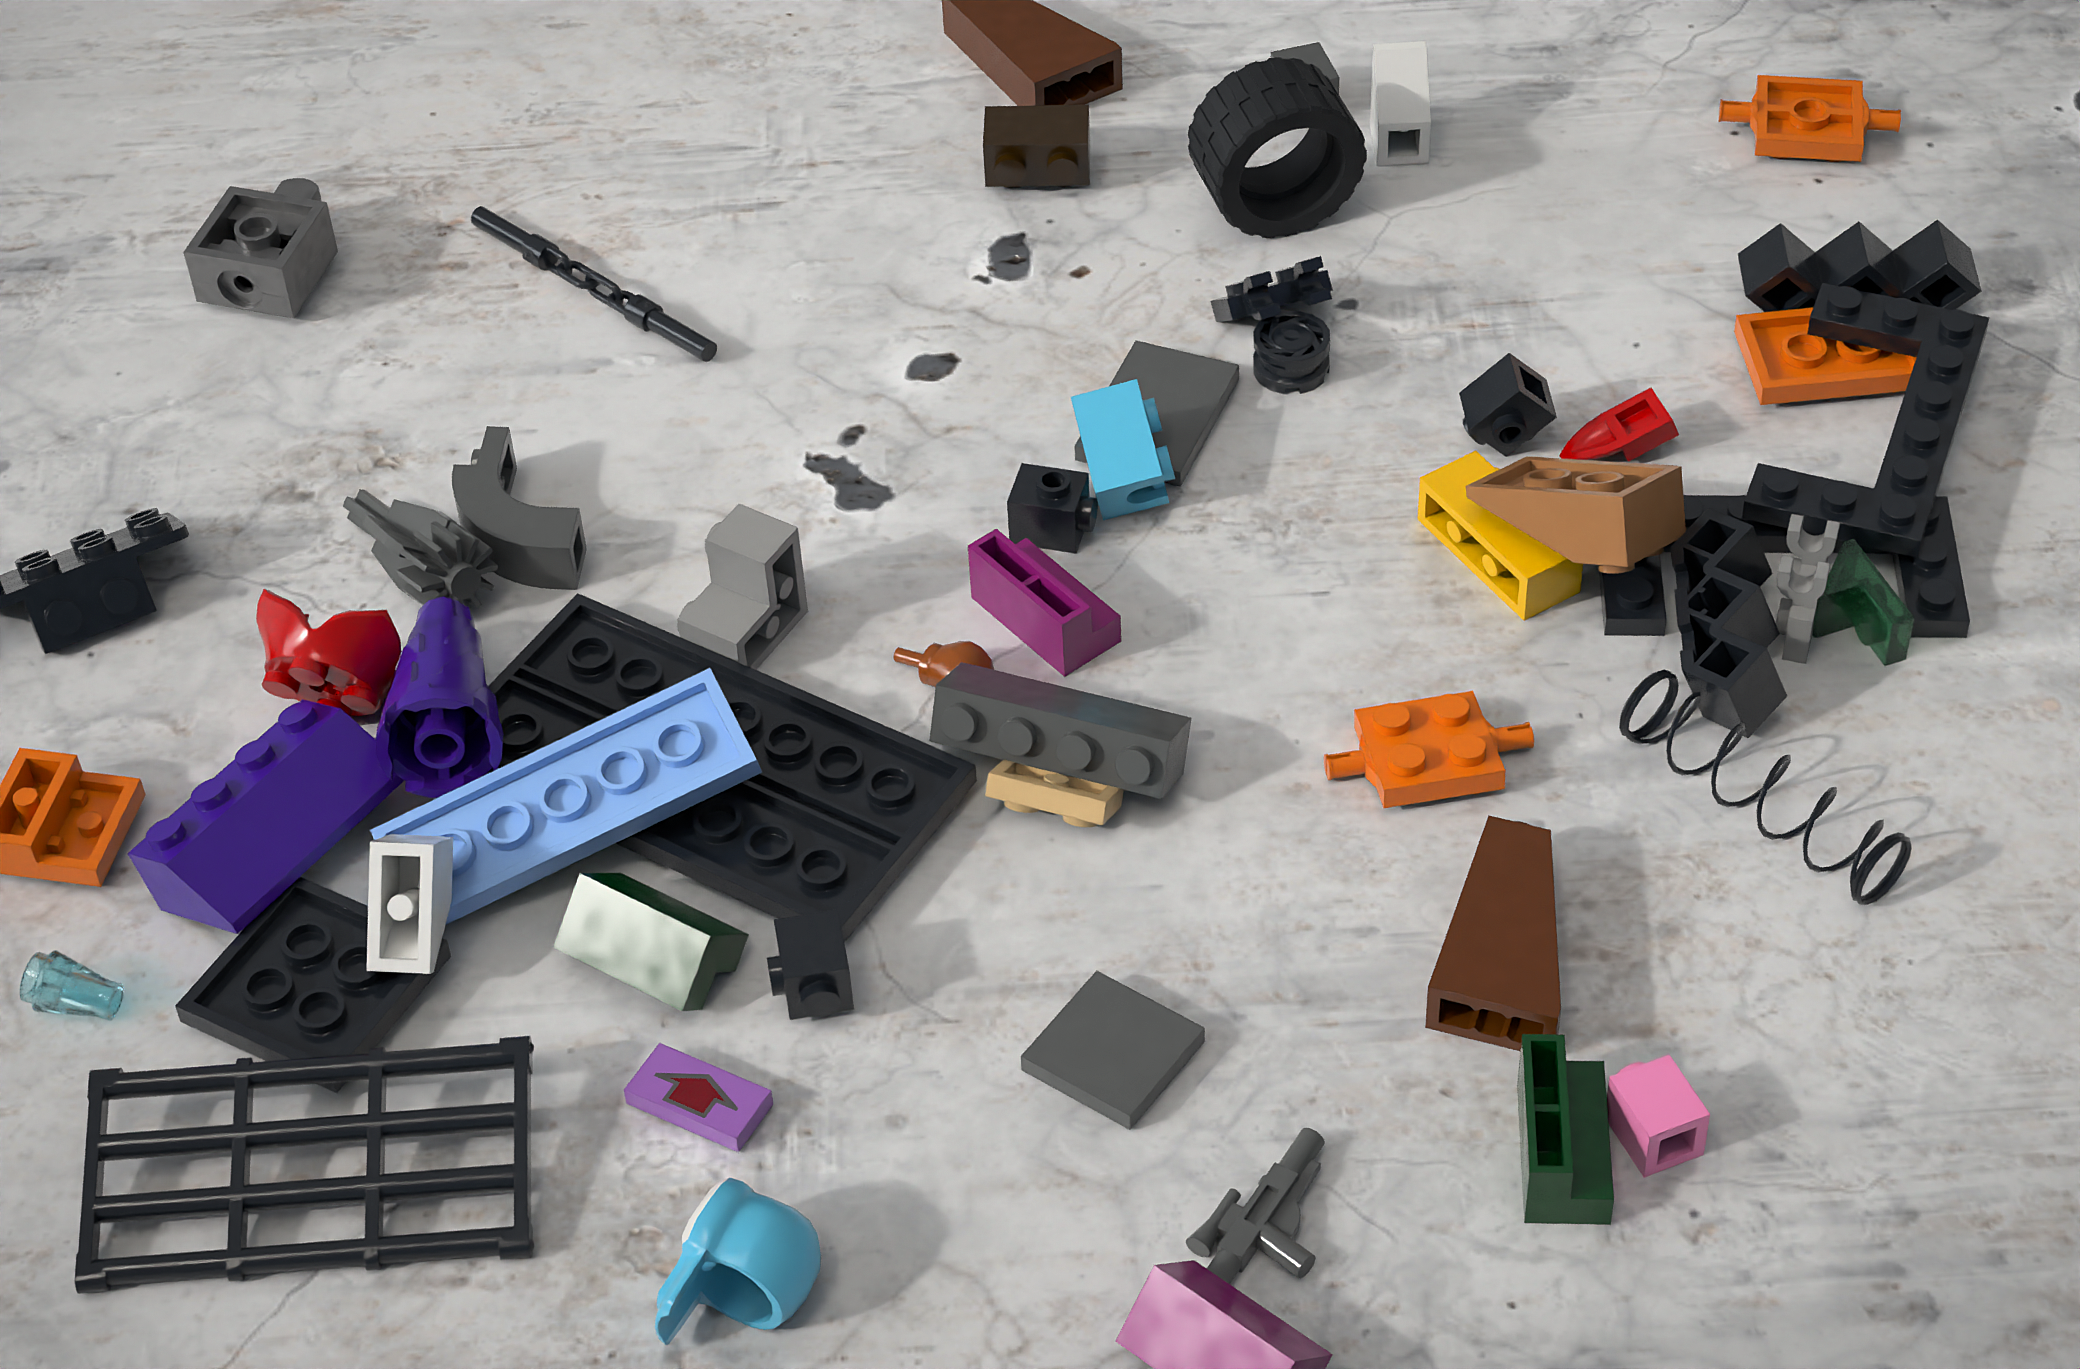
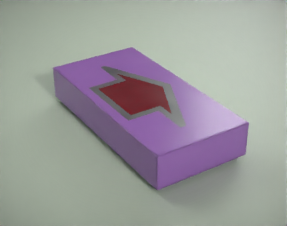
M662 1043L656 1046L624 1088L626 1104L738 1153L773 1106L771 1090Z

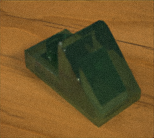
M1855 539L1843 542L1828 575L1826 589L1818 599L1812 636L1819 638L1855 627L1859 640L1865 646L1871 647L1884 666L1906 660L1914 616Z

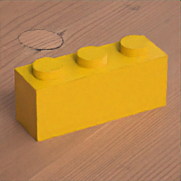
M1476 450L1420 477L1418 520L1522 620L1525 621L1580 593L1583 571L1582 563L1572 562L1467 498V485L1500 470L1497 467H1493Z

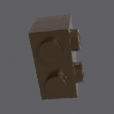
M1089 105L985 106L983 132L985 187H1070L1073 185H1090Z

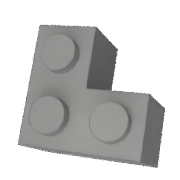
M738 504L722 522L716 523L711 528L705 539V552L708 558L711 583L694 601H690L684 606L677 619V628L681 638L757 670L808 612L798 527Z

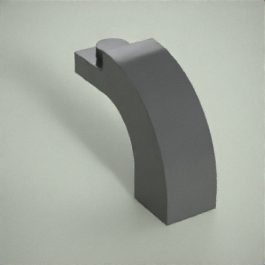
M487 426L481 449H474L472 452L471 465H453L452 488L460 526L492 548L493 552L487 558L498 565V570L493 571L498 576L531 587L577 590L587 550L580 509L533 506L512 498L510 494L517 465L509 427Z

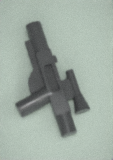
M1303 1128L1280 1162H1275L1268 1173L1262 1176L1258 1182L1259 1186L1244 1207L1236 1204L1241 1198V1194L1236 1189H1229L1211 1217L1186 1239L1187 1247L1194 1254L1200 1257H1208L1217 1234L1224 1236L1217 1246V1254L1207 1267L1209 1271L1230 1284L1238 1272H1243L1258 1249L1298 1278H1303L1311 1270L1315 1263V1255L1293 1239L1300 1228L1301 1214L1297 1203L1321 1169V1163L1314 1159L1325 1144L1323 1137L1311 1128Z

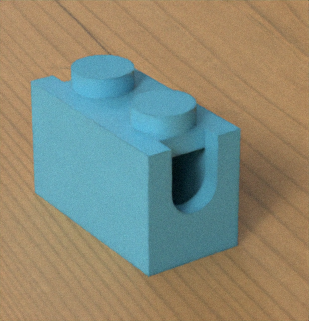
M1137 379L1072 396L1071 401L1103 521L1170 503L1164 483L1165 481L1175 479L1167 445L1155 448L1152 433L1162 431L1154 398L1142 400Z

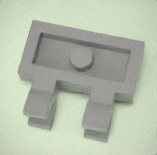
M1791 514L1786 538L1787 546L1799 558L1786 555L1781 556L1777 573V587L1789 599L1781 598L1776 625L1780 634L1786 635L1782 660L1806 664L1820 599L1826 589L1831 564L1828 563V558L1835 548L1840 523L1827 521L1825 532L1822 535L1813 536L1803 530L1804 516Z

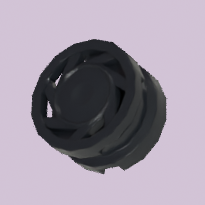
M1296 310L1281 311L1282 314L1259 321L1253 331L1255 349L1253 354V375L1259 384L1270 391L1285 394L1286 388H1299V393L1302 394L1315 390L1324 383V376L1330 370V330L1323 320L1313 314Z

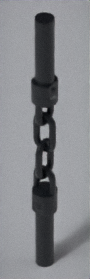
M483 206L477 207L473 211L471 223L474 226L522 253L523 259L544 271L549 270L572 285L588 290L594 298L623 314L628 322L645 332L652 330L704 362L710 361L717 352V344L665 314L663 308L640 294L635 295L629 291L621 290L616 283L578 261L570 260L565 253L559 250L556 244L539 234H529ZM558 259L561 260L562 262L558 264V266H556L555 264L557 263ZM573 269L585 274V281L572 275ZM602 284L612 290V293L607 296L598 291L596 287ZM624 298L628 300L625 306L622 305Z

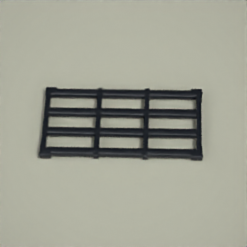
M531 1036L500 1038L499 1043L390 1052H386L385 1047L370 1048L369 1053L262 1062H253L251 1057L238 1058L236 1064L124 1072L122 1068L90 1070L79 1247L76 1254L74 1279L77 1293L110 1291L111 1287L115 1285L228 1277V1280L232 1282L244 1281L245 1275L365 1266L367 1271L381 1270L382 1264L499 1255L500 1260L532 1258L534 1241L531 1224V1074H533L534 1045ZM514 1068V1102L386 1112L387 1078ZM369 1080L367 1114L252 1123L254 1089ZM235 1090L233 1124L107 1134L109 1100ZM514 1129V1163L384 1174L385 1139ZM367 1141L366 1175L250 1184L251 1150ZM232 1151L230 1186L102 1196L105 1161ZM514 1191V1226L383 1236L384 1201ZM365 1203V1238L247 1247L248 1212ZM229 1213L227 1249L98 1259L101 1223Z

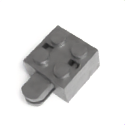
M292 178L281 181L274 193L230 186L183 253L197 302L294 319L338 253L328 205L327 202L321 200L318 185L305 178Z

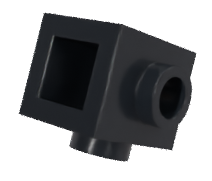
M1508 353L1459 392L1465 415L1463 426L1466 432L1476 443L1480 445L1487 443L1505 457L1526 441L1531 440L1541 429L1557 418L1547 379L1511 353Z
M1021 463L1007 500L1009 539L1014 544H1017L1027 538L1038 548L1077 554L1084 531L1092 532L1097 519L1098 501L1097 498L1090 497L1089 473Z
M838 909L774 919L779 956L768 957L767 965L772 995L785 994L789 1019L824 1017L836 1012L854 1010L850 971Z

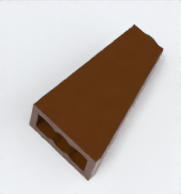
M942 0L944 33L1017 106L1085 105L1123 89L1122 48L1116 42L1033 0Z
M1488 815L1428 985L1425 1028L1520 1051L1522 1034H1559L1561 996L1551 830L1520 821H1511Z

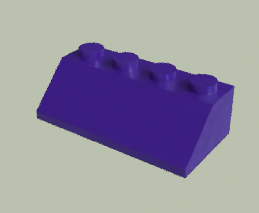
M302 699L300 702L283 710L278 717V721L257 740L241 747L235 754V759L214 778L198 785L192 791L191 798L172 815L151 826L146 833V837L127 854L161 911L238 934L405 780L393 773V782L387 777L377 758L376 739L341 708Z

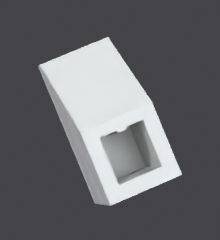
M1426 42L1373 44L1370 130L1377 166L1428 164L1431 115Z

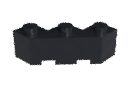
M1939 220L1934 221L1894 250L1889 248L1858 221L1816 252L1780 223L1738 253L1745 297L1764 312L1813 308L1822 283L1852 287L1856 290L1894 298H1905L1913 302L1952 310L1957 309L1982 292L1971 248Z
M1708 507L1670 547L1672 567L1676 573L1677 589H1674L1677 625L1681 633L1683 649L1680 651L1681 669L1691 692H1701V701L1698 707L1702 716L1730 730L1737 724L1745 723V733L1743 736L1749 738L1787 697L1767 649L1779 636L1780 632L1760 588L1773 573L1754 527Z

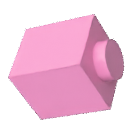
M1670 1054L1647 1063L1636 1062L1630 1064L1617 1074L1609 1076L1607 1091L1609 1125L1643 1177L1704 1155L1710 1113Z

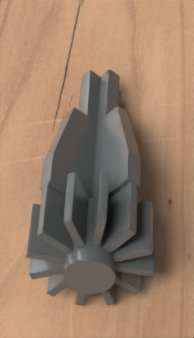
M359 489L356 498L347 496L343 507L350 511L347 519L376 539L371 552L395 585L422 606L428 600L443 596L457 600L461 604H463V600H467L473 606L479 608L482 604L475 596L479 587L490 591L493 590L494 585L481 576L498 570V565L487 558L493 552L492 548L444 513L396 499L393 500L391 507H389L366 490Z

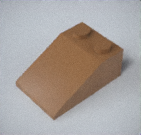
M1526 456L1466 486V496L1468 499L1572 562L1598 565V570L1603 573L1631 571L1635 568L1636 562L1645 557L1662 554L1665 546L1678 540L1686 532L1682 466Z

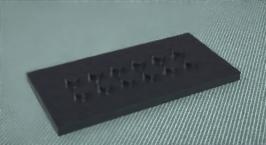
M577 593L488 686L496 696L499 720L504 733L502 759L498 769L710 668L762 773L616 843L622 847L778 919L838 909L845 943L977 782L976 765ZM493 767L486 774L493 772Z

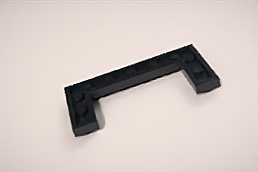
M1822 283L1810 316L1808 335L1917 357L1875 487L1869 488L1845 481L1758 463L1744 500L1742 518L1788 528L1791 514L1804 516L1803 530L1814 535H1822L1825 532L1827 521L1839 522L1837 540L1918 558L1985 340L1989 317L1971 314L1963 310H1952L1913 302L1905 298H1894L1860 291L1852 287Z
M1683 495L1686 530L1709 507L1752 525L1764 553H1792L1787 546L1786 540L1788 528L1742 518L1746 495ZM1936 496L1918 558L1836 540L1832 553L1892 554L1906 638H1967L1970 618L1947 496ZM1674 541V542L1670 543L1669 545L1665 546V547H1664V552H1671L1670 547H1671L1676 541ZM1660 555L1643 558L1635 563L1633 570L1628 572L1603 573L1599 571L1604 636L1665 635L1666 609Z

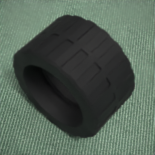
M1281 57L1249 63L1244 68L1236 72L1233 71L1225 76L1224 80L1209 90L1203 102L1197 106L1193 114V122L1189 125L1188 130L1189 155L1221 214H1223L1231 226L1239 228L1242 233L1250 236L1259 235L1262 238H1275V236L1285 235L1286 237L1295 235L1297 232L1305 229L1309 230L1319 225V222L1327 217L1330 218L1335 214L1339 207L1349 200L1355 192L1354 189L1357 183L1362 179L1364 163L1367 161V150L1364 146L1365 138L1329 78L1324 76L1322 71L1313 64H1306L1301 59H1282ZM1309 128L1300 143L1282 158L1263 166L1245 167L1251 156L1272 138L1291 130Z

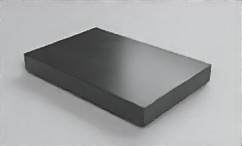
M1135 340L1109 386L1137 379L1142 400L1154 398L1162 431L1152 433L1155 448L1167 445L1175 479L1165 481L1164 483L1181 487L1239 381V365ZM1080 436L1074 446L1075 461L1087 463Z

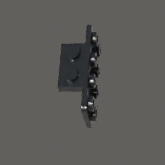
M152 508L129 516L125 519L127 527L105 535L103 529H96L78 535L70 540L72 548L50 556L48 550H40L25 555L15 561L17 569L0 575V609L22 601L41 649L45 654L156 612L157 609L136 557L187 538L189 532L186 524L170 513L159 514L157 508Z

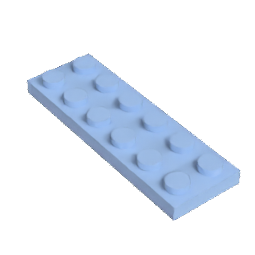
M708 668L370 831L374 840L390 834L453 837L452 901L446 921L447 925L762 773L712 670Z

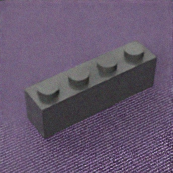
M961 662L936 684L929 741L1162 799L1184 774L1192 718Z

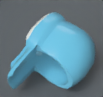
M729 1177L718 1182L710 1189L689 1219L682 1235V1254L658 1292V1312L655 1318V1330L658 1339L665 1345L670 1344L698 1304L709 1305L733 1320L752 1328L763 1330L774 1329L791 1318L806 1301L821 1267L818 1235L810 1220L797 1209L754 1192L743 1181Z

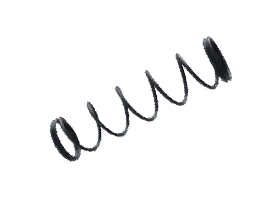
M1664 669L1649 675L1633 690L1623 707L1619 722L1621 734L1626 736L1627 739L1637 744H1647L1668 736L1666 745L1668 764L1673 772L1682 776L1698 774L1713 766L1711 775L1712 795L1716 802L1722 806H1741L1758 798L1756 810L1757 825L1764 837L1772 840L1787 838L1805 829L1803 855L1804 861L1810 870L1818 873L1832 871L1853 860L1850 873V889L1853 901H1857L1858 904L1868 905L1877 901L1896 883L1909 861L1912 850L1910 838L1906 837L1905 834L1898 832L1886 836L1867 854L1857 869L1863 851L1871 845L1883 829L1884 819L1878 820L1870 827L1858 849L1851 855L1829 867L1814 865L1808 857L1807 849L1810 832L1815 820L1824 813L1837 794V787L1829 788L1822 795L1810 818L1804 823L1784 834L1770 833L1762 824L1763 801L1767 790L1787 770L1791 761V755H1784L1776 762L1760 790L1743 800L1728 802L1722 799L1716 790L1717 771L1721 760L1741 740L1745 733V723L1737 724L1729 732L1716 758L1697 769L1683 770L1677 767L1672 760V740L1675 730L1684 724L1698 707L1701 701V692L1692 693L1684 701L1668 730L1650 739H1640L1654 731L1666 718L1676 700L1679 683L1675 674ZM1668 678L1669 686L1667 693L1655 714L1643 726L1631 732L1629 730V722L1642 697L1659 681ZM1694 700L1692 706L1689 708V710H1688V711L1685 713V715L1682 717V715H1683L1684 711L1686 710V708H1687V707L1689 706V704ZM1901 842L1900 851L1888 873L1876 887L1861 896L1865 881L1876 863L1890 848Z

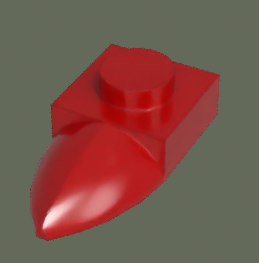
M1650 387L1586 423L1567 442L1559 457L1560 459L1597 460L1622 452L1629 462L1675 438L1679 433L1673 419Z

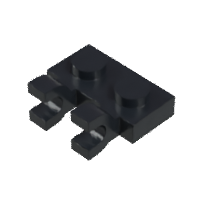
M1321 256L1297 262L1295 266L1276 271L1277 282L1271 283L1273 282L1271 272L1266 271L1246 277L1244 281L1225 286L1227 296L1210 301L1216 322L1235 320L1250 315L1256 320H1263L1282 314L1280 306L1303 301L1306 305H1314L1331 300V291L1333 289L1328 270L1318 271L1324 267Z

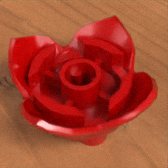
M263 589L257 604L256 614L259 633L266 653L264 665L266 674L262 682L263 689L274 696L284 699H295L298 701L303 699L341 708L349 716H363L375 713L387 698L394 681L395 668L402 652L401 639L388 611L349 610L333 615L320 627L312 629L308 623L309 614H303L302 610L290 600L282 598L270 590Z

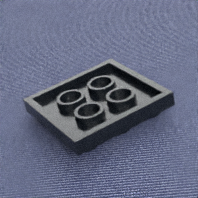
M299 877L239 933L175 1005L181 1023L265 1061L369 1053L370 1048H375L450 959L451 953L448 941L442 938L434 972L431 974L367 971L368 906ZM346 1082L317 1085L338 1093Z

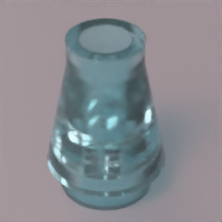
M57 950L52 951L49 955L42 952L35 953L25 968L20 984V999L32 1004L35 1012L99 1017L111 1021L117 1014L124 994L123 984L105 978Z

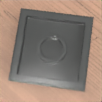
M1096 970L1021 1055V1070L1131 1130L1205 1042V1028Z

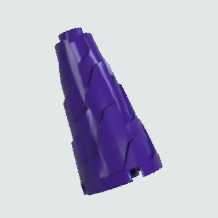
M443 596L428 600L418 611L415 626L401 653L394 681L387 695L376 734L377 758L387 777L393 782V773L406 781L405 791L428 798H438L484 776L492 767L493 771L497 770L502 759L504 736L499 720L496 696L486 684L481 636L478 630L475 629L470 608L457 600Z

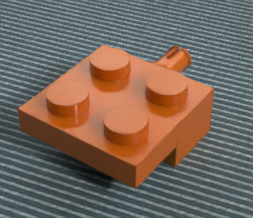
M19 748L0 784V874L101 887L146 794L141 779L85 772L82 770L78 756L75 754Z

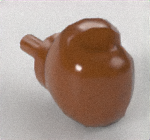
M958 641L945 645L933 643L923 654L898 647L893 656L895 662L917 667L920 681L935 688L936 684L961 662L994 670L992 659L982 647L971 641Z

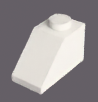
M390 834L370 841L367 971L422 974L434 972L452 901L453 837Z

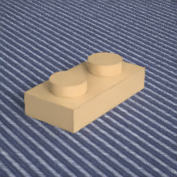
M1003 760L988 773L985 796L1003 800L1007 808L1017 812L1034 813L1043 810L1063 815L1062 819L1074 826L1095 827L1097 825H1104L1121 808L1124 790Z

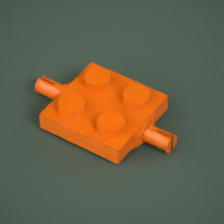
M1758 75L1756 91L1752 102L1725 101L1720 99L1718 122L1750 123V127L1755 134V156H1771L1777 159L1806 158L1823 159L1830 162H1861L1864 137L1867 134V130L1899 132L1901 110L1869 109L1868 103L1863 97V81Z
M1473 691L1444 694L1436 697L1354 709V728L1360 742L1359 750L1329 755L1324 754V768L1328 780L1363 774L1376 787L1383 808L1505 789L1506 770L1499 752L1533 748L1534 735L1530 722L1494 728L1484 718Z

